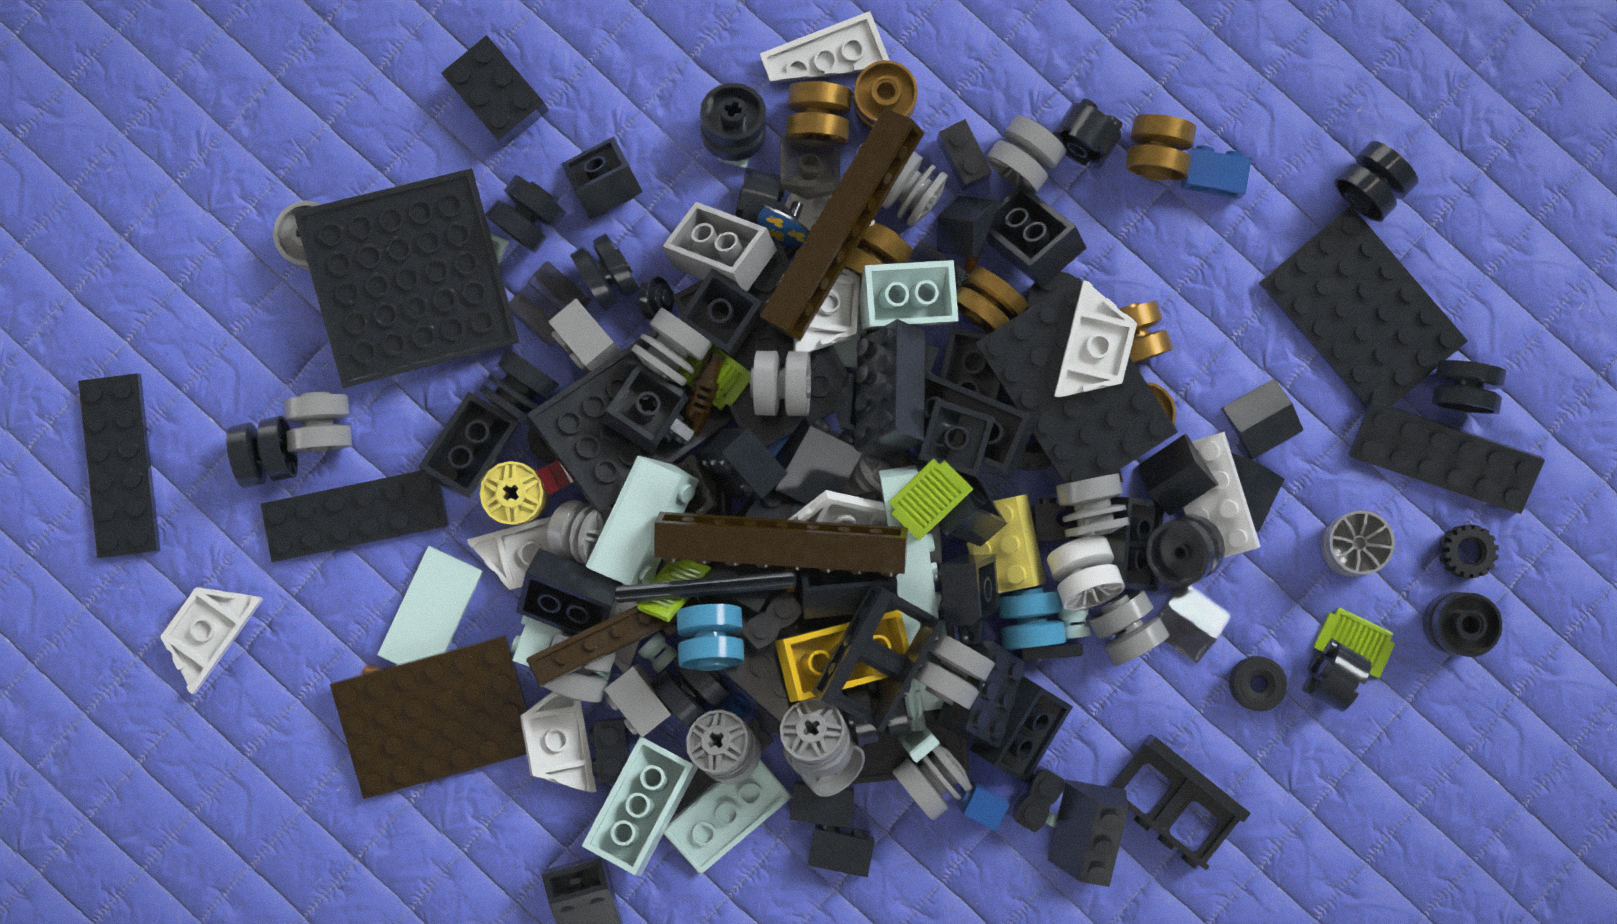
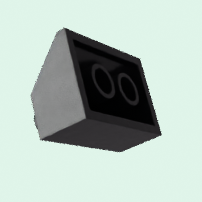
M468 392L418 467L429 479L449 491L470 499L520 422Z
M1118 496L1110 498L1111 505H1126V510L1113 512L1114 520L1128 517L1130 524L1119 528L1113 533L1099 535L1106 537L1114 556L1111 564L1118 567L1125 588L1158 591L1159 578L1153 573L1148 564L1146 549L1149 537L1156 528L1163 525L1164 510L1154 500Z
M1022 676L1000 747L995 748L973 743L970 750L997 768L1027 783L1073 706Z
M1066 779L1048 860L1079 882L1110 887L1129 809L1126 790Z

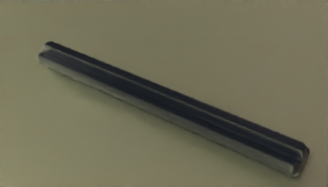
M795 571L623 585L615 588V599L617 603L789 589L796 587L797 577Z

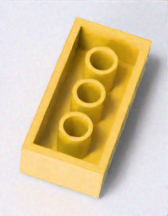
M898 610L885 612L873 633V639L899 654L905 653L909 648L902 615ZM850 622L775 641L790 702L816 697L811 691ZM858 663L855 665L843 689L887 678L888 676L864 663Z

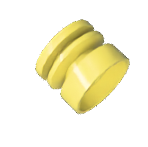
M514 461L500 463L490 469L481 482L479 494L482 507L487 514L500 523L522 525L541 517L548 506L550 495L537 473L538 470L530 465ZM509 487L519 488L516 491L519 496L517 500L513 498L508 500L510 493L507 489Z

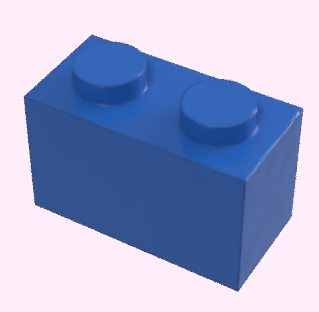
M1202 145L1189 151L1188 154L1191 156L1188 178L1182 181L1181 189L1237 199L1246 194L1252 158L1243 157L1244 154L1238 151H1226V154L1214 152L1213 147Z
M972 780L971 786L973 788L968 793L962 788L959 794L961 796L957 800L960 802L959 808L963 815L997 831L1010 803L1004 796Z

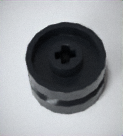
M739 83L719 85L709 91L701 102L700 109L701 138L705 148L713 156L726 161L748 159L760 150L765 142L766 107L763 98L755 89Z
M605 233L593 240V248L600 258L597 261L594 260L588 249L584 247L570 254L574 264L604 311L617 304L618 298L611 288V285L614 283L621 294L626 297L631 296L640 289L631 275L633 271L619 248L615 249Z
M1439 361L1436 378L1450 385H1440L1434 388L1432 404L1461 412L1498 414L1501 410L1502 396L1490 390L1504 387L1507 371L1501 367L1472 361Z
M1192 514L1180 516L1156 528L1149 537L1146 553L1149 566L1160 580L1175 587L1190 586L1215 573L1223 562L1225 546L1223 536L1215 524L1205 517Z

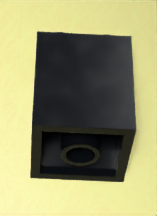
M805 417L774 457L788 473L774 487L775 490L805 504H809L825 490L841 493L863 454L855 451V436L846 431H842L839 434L831 430L832 426L820 418H816L813 421Z

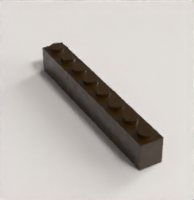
M884 108L881 115L874 121L872 130L864 143L859 146L857 155L849 168L843 173L839 185L833 195L828 198L824 210L818 220L813 223L809 235L803 245L797 250L795 258L786 273L780 278L779 285L773 295L765 303L759 317L771 327L801 341L923 137L924 132L913 119Z
M659 512L654 525V558H663L667 562H678L681 559L694 560L698 564H709L712 561L725 562L729 566H740L743 563L756 564L760 568H771L774 565L787 566L790 570H802L805 567L818 568L821 572L849 570L853 574L880 572L881 575L892 577L898 574H905L908 527Z

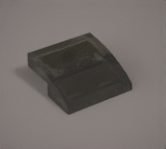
M546 261L529 278L527 285L509 302L512 315L551 348L557 341L551 335L555 329L548 321L573 300L577 299L586 309L592 299L550 262Z

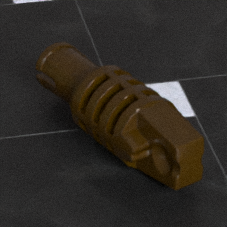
M710 351L707 352L700 375L696 376L693 380L694 384L690 388L689 399L684 405L682 414L684 418L682 423L693 430V435L696 436L700 435L710 416V409L714 404L713 400L716 399V392L719 390L717 380L726 357Z

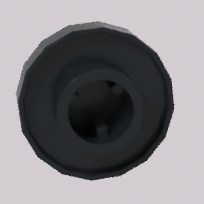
M649 277L641 283L638 301L643 315L652 321L661 307L671 313L675 300L672 297L674 292L667 281L662 277Z

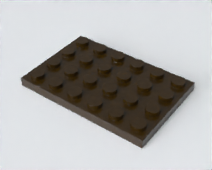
M506 635L330 684L363 799L527 754L520 716L528 709L515 663L512 661L513 656L510 652Z

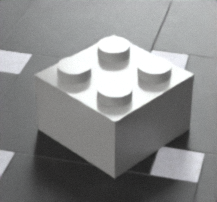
M577 299L573 300L548 321L555 329L551 335L568 352L571 359L585 374H588L621 352L618 346Z
M640 663L631 667L604 690L608 694L605 696V699L614 711L620 709L627 718L624 720V723L633 735L639 733L641 737H644L669 717L673 711L652 688L650 683L653 680Z

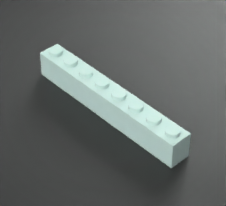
M916 465L879 471L887 526L904 527L890 513L894 508L889 504V501L918 474ZM908 531L905 574H898L896 576L898 583L897 595L939 619L938 610H940L942 597L941 592H935L934 581H938V568L936 562L931 563L929 553L935 551L933 535L928 533L919 541ZM901 612L910 646L920 628V623ZM944 622L942 626V633L947 635L946 626ZM930 650L928 651L926 660L939 665L941 659L932 654ZM920 682L919 687L921 689L923 711L941 709L944 701L926 691L927 686Z

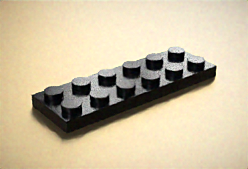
M135 373L80 380L78 385L97 558L160 551L141 374Z
M1372 399L1349 451V456L1518 514H1522L1545 462L1542 456Z
M421 470L260 504L271 562L449 526L442 486L426 477Z

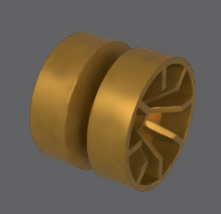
M890 60L877 61L867 66L858 76L854 88V111L860 123L871 131L874 121L881 115L884 108L912 118L918 95L917 83L913 74L902 64Z
M807 81L791 84L789 86L788 108L798 113L787 117L786 139L799 144L815 146H838L848 143L849 120L839 115L850 112L851 89L843 85L824 81Z
M1142 114L1135 116L1130 138L1140 145L1129 147L1125 169L1132 174L1152 180L1177 181L1187 179L1191 156L1182 150L1193 148L1196 125L1188 120L1168 115Z
M874 223L866 230L858 244L861 248L855 249L844 269L858 275L861 283L863 267L865 265L906 263L913 249L893 230L880 223Z
M1157 301L1141 305L1138 302L1119 309L1137 323L1129 354L1134 364L1174 349L1167 330L1150 333L1148 329L1163 320Z

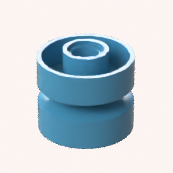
M1043 588L1013 591V595L999 597V617L1016 619L1017 624L1005 626L1001 629L1002 646L1004 649L1039 647L1066 642L1064 622L1042 618V616L1062 611V602L1058 590L1043 592Z
M705 604L690 606L677 611V633L691 638L678 644L680 667L713 671L737 666L745 662L743 640L730 636L743 630L742 609L739 606Z

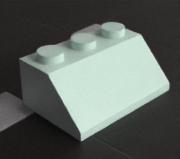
M954 260L865 265L863 267L859 297L861 330L880 329L896 319L915 327L949 325L959 321Z

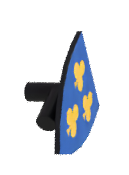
M793 201L790 209L783 202L776 203L774 208L764 205L758 213L757 224L768 229L774 243L779 241L784 246H802L810 233L808 228L798 222L804 206L799 201Z

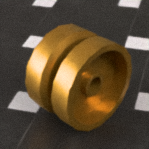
M976 266L967 277V282L971 289L960 287L956 292L958 310L988 334L1010 321L1008 317L1016 318L1022 314L1028 306L1026 300L1014 288L997 275L980 266Z

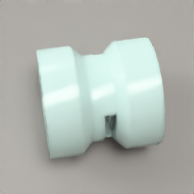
M1062 608V611L1058 612V618L1064 622L1066 639L1091 635L1090 626L1086 624L1088 608L1075 611Z
M660 632L655 634L638 651L644 659H649L652 662V668L658 674L678 656V650L673 646H669L665 642V637ZM664 648L665 651L655 659L654 657Z

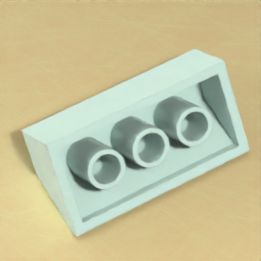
M637 456L586 567L626 585L650 583L655 578L656 570L662 559L654 558L655 520L659 512L684 513L689 501L694 496L699 480L673 464Z
M640 736L582 847L633 875L641 876L698 767Z

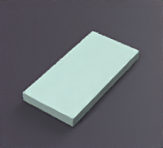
M428 546L377 655L393 663L401 664L447 651L484 571L434 547Z
M760 759L758 767L751 776L743 781L733 784L715 782L670 820L664 835L701 875L790 800L792 795Z

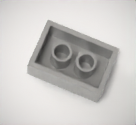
M698 202L694 203L662 246L673 268L703 280L710 270L713 269L745 291L749 290L777 251L766 227Z

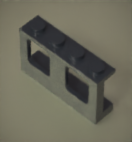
M873 582L811 692L826 704L834 705L852 714L883 733L886 726L890 725L894 720L896 708L901 699L909 693L911 681L916 672L924 666L930 647L940 638L944 622ZM888 608H895L920 623L918 632L907 651L903 654H899L873 639V633ZM858 663H864L889 677V683L874 708H868L842 694L846 681Z
M1150 734L1109 787L1124 789L1146 763L1152 765L1171 782V786L1150 813H1143L1128 801L1129 809L1136 814L1133 820L1146 831L1150 827L1154 828L1160 833L1157 839L1170 850L1174 846L1184 853L1180 858L1192 868L1196 869L1200 865L1203 869L1207 870L1209 868L1208 860L1238 822L1242 821L1244 823L1251 813L1157 737ZM1193 801L1198 802L1218 819L1217 826L1197 851L1189 850L1170 834L1172 825Z

